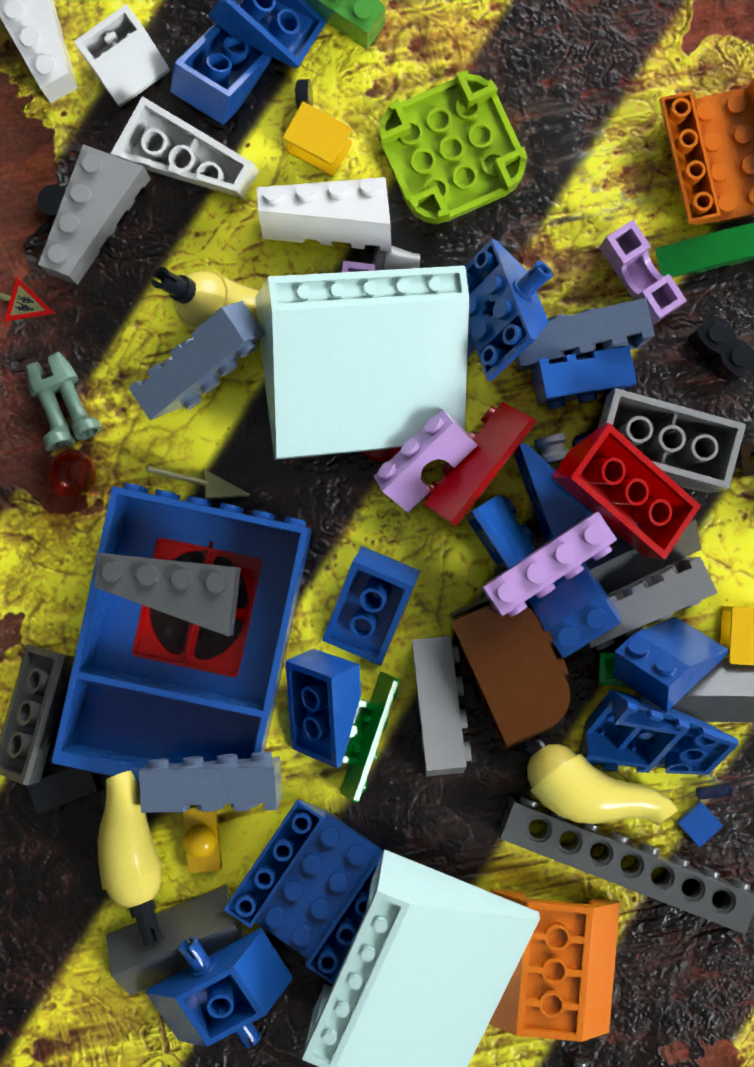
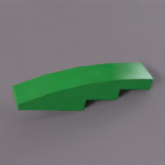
M754 223L656 248L655 251L661 275L666 276L670 274L673 279L694 272L698 274L722 266H733L754 260Z

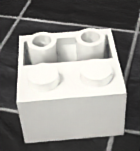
M127 4L74 41L83 59L119 107H122L170 72V68L150 36Z

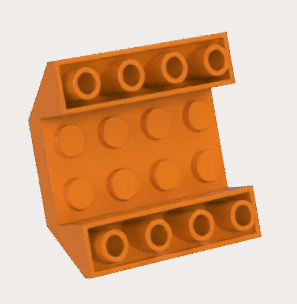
M754 78L746 88L694 99L692 91L661 97L659 99L688 224L715 226L754 217Z
M491 889L493 894L539 912L540 920L489 1025L515 1036L578 1042L609 1033L620 901L587 898L586 904L527 899L521 891Z

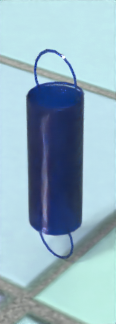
M730 783L696 787L697 791L694 792H696L697 796L694 797L702 800L731 796L732 791L736 790H732L733 787Z

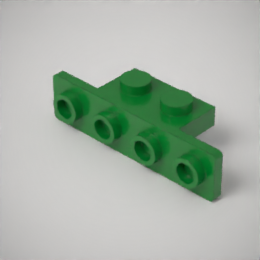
M380 672L371 700L360 699L343 758V763H347L349 766L340 793L356 803L359 802L361 794L367 787V776L371 764L377 757V746L382 732L387 727V716L391 704L398 694L399 679L385 672Z

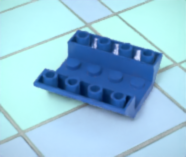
M297 799L223 910L249 928L255 922L305 956V966L333 984L366 913L372 876L383 850L326 810Z

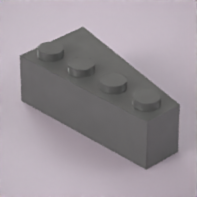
M98 553L94 587L229 637L234 634L241 568Z

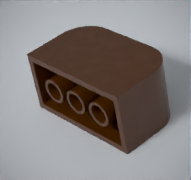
M492 604L451 621V633L456 644H458L460 653L504 750L550 730L562 719L570 703V689L566 680V675H569L563 658L561 656L555 657L551 646L554 644L551 632L545 631L541 627L539 620L530 608L526 607L523 611L510 618L508 613L504 616L498 615Z

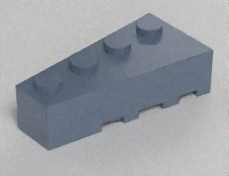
M647 297L599 309H587L570 316L561 314L548 318V324L536 340L515 359L517 372L531 370L538 359L548 358V361L552 362L562 360L564 356L576 354V357L598 350L629 346L630 350L643 347L655 336Z
M243 301L221 307L191 333L192 338L178 344L170 351L172 357L161 364H155L147 371L150 376L149 379L136 381L128 388L149 420L183 407L186 410L194 408L201 403L202 398L200 396L203 393L212 391L220 384L218 379L221 376L231 373L239 366L237 361L240 358L250 355L257 349L258 346L255 343L265 333Z
M271 752L252 753L251 759H238L237 754H225L217 756V761L203 762L202 756L183 758V763L169 764V759L166 758L149 760L148 765L139 770L141 813L185 812L190 810V805H196V810L211 812L224 808V804H231V808H234V811H249L250 808L259 806V803H264L265 811L277 810L282 800L280 757H272Z

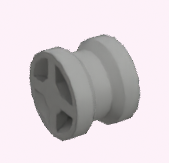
M565 433L534 440L535 447L540 450L541 457L548 464L563 461L569 452L564 444L567 440Z

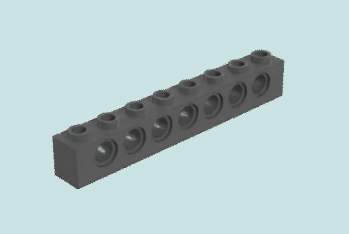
M521 795L520 799L510 797L497 831L501 840L746 935L754 913V893L750 890L751 885L734 877L731 878V881L719 878L721 873L712 868L702 865L700 870L689 866V860L676 854H671L670 858L659 854L660 849L645 842H641L640 846L628 842L630 839L628 836L611 830L609 835L599 831V825L577 823L563 818L551 810L547 811L538 807L539 802L527 796ZM535 819L545 821V826L539 833L529 831V825ZM565 831H573L575 833L574 840L567 845L560 844L561 834ZM604 843L605 848L601 855H590V849L594 844ZM634 855V863L630 867L622 868L620 866L624 856ZM656 867H664V874L660 879H651V873ZM693 878L694 886L692 889L682 891L683 882ZM724 890L723 899L718 903H712L713 895L717 891Z

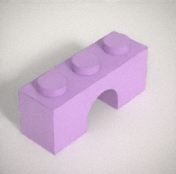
M632 220L608 235L599 248L633 300L647 297L652 325L677 310L687 300L670 274L662 276L656 270L648 253L651 245L635 221Z
M442 409L437 415L431 417L426 422L425 427L420 432L407 440L401 450L390 461L385 462L380 467L374 478L382 492L408 513L431 491L421 477V472L426 464L440 459L445 460L455 468L478 445L468 432Z

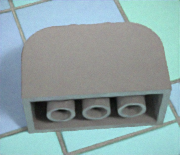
M615 388L606 396L598 425L599 428L605 423H610L680 487L711 493L729 489L746 424L618 388Z

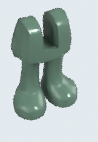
M60 352L48 356V362L53 373L50 377H46L43 368L37 361L26 365L30 396L39 398L50 426V432L43 436V445L46 451L70 447L76 444L75 438L87 440L102 430L98 418L90 417L85 411L74 387L79 378ZM56 393H61L72 420L73 433L60 409L55 396Z

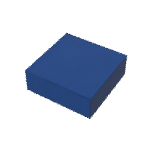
M700 800L676 820V823L698 847H701L723 827Z

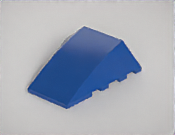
M611 689L586 720L578 755L582 754L591 765H603V771L617 772L618 766L636 767V772L649 773L654 767L665 768V773L709 775L739 744L737 738L679 710L671 708L666 712L646 698Z

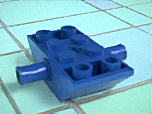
M491 238L465 266L469 292L467 360L477 351L485 376L490 381L497 377L532 344L549 321L537 290L553 277L551 269L542 261H537L527 271L497 240Z
M259 928L209 956L198 942L196 936H189L191 945L187 939H184L179 944L178 951L183 955L189 967L146 989L149 999L176 1038L181 1042L208 1047L235 1033L244 1048H251L247 1040L248 1038L253 1046L256 1045L261 1038V1034L253 1022L267 1015L293 980L291 973L263 929Z

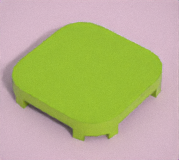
M468 70L458 72L455 78L402 102H399L398 99L388 105V109L381 118L379 128L381 149L408 208L414 216L424 222L439 224L451 221L505 197L517 188L523 178L527 160L525 147L521 148L497 95L498 88L491 79L488 81L480 75L468 74Z

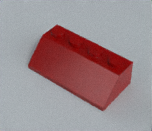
M504 402L498 408L491 405L481 418L485 425L477 434L472 430L469 434L478 446L455 468L447 462L441 470L446 474L439 484L435 481L430 484L429 489L431 491L424 497L427 500L422 506L452 529L456 527L530 432L537 420Z
M610 423L603 424L573 447L551 476L592 513L598 511L606 524L643 557L665 560L701 507L697 501Z

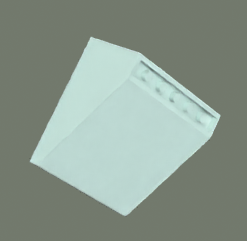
M465 266L267 277L255 296L258 324L265 333L260 338L274 460L402 448L407 440L420 432L425 427L426 422L431 417L437 415L442 409L465 429L469 292Z
M384 849L372 876L366 913L333 987L324 984L313 1009L302 1060L318 1067H468L540 920L539 912Z

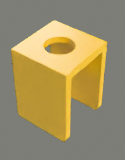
M303 101L283 136L285 151L323 173L334 177L352 146V141L348 139L351 127Z
M721 606L719 644L729 649V654L726 657H729L728 661L730 664L754 666V608Z

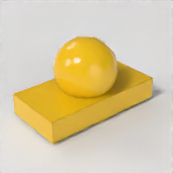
M190 806V810L183 812L185 827L184 844L187 850L189 873L221 870L222 859L217 810L201 812L196 810V806Z

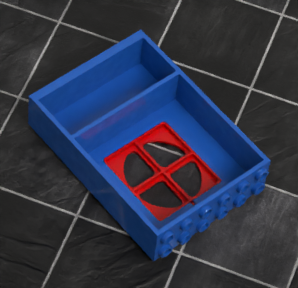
M124 482L122 488L112 486L98 553L174 560L185 553L197 551L203 556L202 564L214 565L217 557L227 558L236 567L241 568L240 573L247 589L248 604L243 609L236 608L235 619L242 622L243 628L235 642L227 650L216 657L201 660L195 656L200 626L189 622L182 653L174 654L168 651L154 632L149 607L94 587L97 554L52 763L110 776L131 770L136 781L139 782V770L148 765L149 760L166 758L169 759V764L183 763V758L202 756L203 762L217 761V756L237 754L238 759H251L252 753L265 752L312 530L306 527L304 520L285 517L283 523L274 521L275 515L263 511L253 510L252 516L243 514V508L230 504L220 503V508L217 509L211 507L212 502L197 497L188 496L187 502L180 501L181 495L156 489L155 495L148 494V488Z

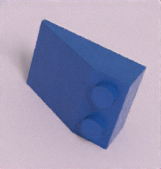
M217 0L208 14L233 38L295 69L299 67L327 22L305 0Z
M215 23L174 63L170 92L224 125L242 106L273 57L233 38L220 25Z
M527 443L520 444L516 448L513 455L544 541L555 538L592 513L551 477L555 470Z
M500 494L467 514L465 518L498 569H510L534 549L531 542L535 538L525 524L520 526L514 517L517 510L508 497L503 499Z
M362 546L351 564L322 641L381 666L421 571Z
M585 562L581 564L584 569L574 577L567 580L565 576H562L553 582L556 588L547 595L538 598L535 594L528 599L544 630L551 632L552 642L563 658L621 623V615Z
M674 617L635 632L614 651V677L667 712L729 654V649L679 618Z
M311 649L285 661L291 746L295 751L338 768L343 762L361 697L360 664L317 649Z

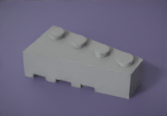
M701 557L683 558L607 594L621 615V623L586 644V646L590 648L596 647L597 650L604 649L614 644V638L623 634L626 637L631 636L635 632L643 630V625L653 621L655 623L671 617L673 612L695 606L702 602L703 599L717 594L718 592Z
M451 636L412 640L416 689L418 691L419 717L422 727V747L426 763L424 765L425 776L464 773L467 767L466 762L472 761L470 742L463 741L462 729L468 728L466 709L459 708L458 696H464L462 676L456 677L454 664H460L458 644L452 645Z

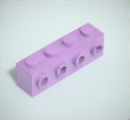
M598 511L591 513L480 588L498 615L504 616L508 613L511 618L527 607L525 601L535 594L538 598H542L554 590L556 587L553 582L562 576H565L568 580L584 569L581 564L589 558L593 557L597 561L612 551L610 544L615 542L617 538Z

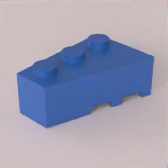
M629 346L593 351L591 354L576 357V354L566 355L564 359L549 362L548 358L538 359L530 370L538 407L547 406V410L566 407V401L578 399L579 404L594 402L598 400L597 395L610 393L615 388L628 391V389L637 384Z

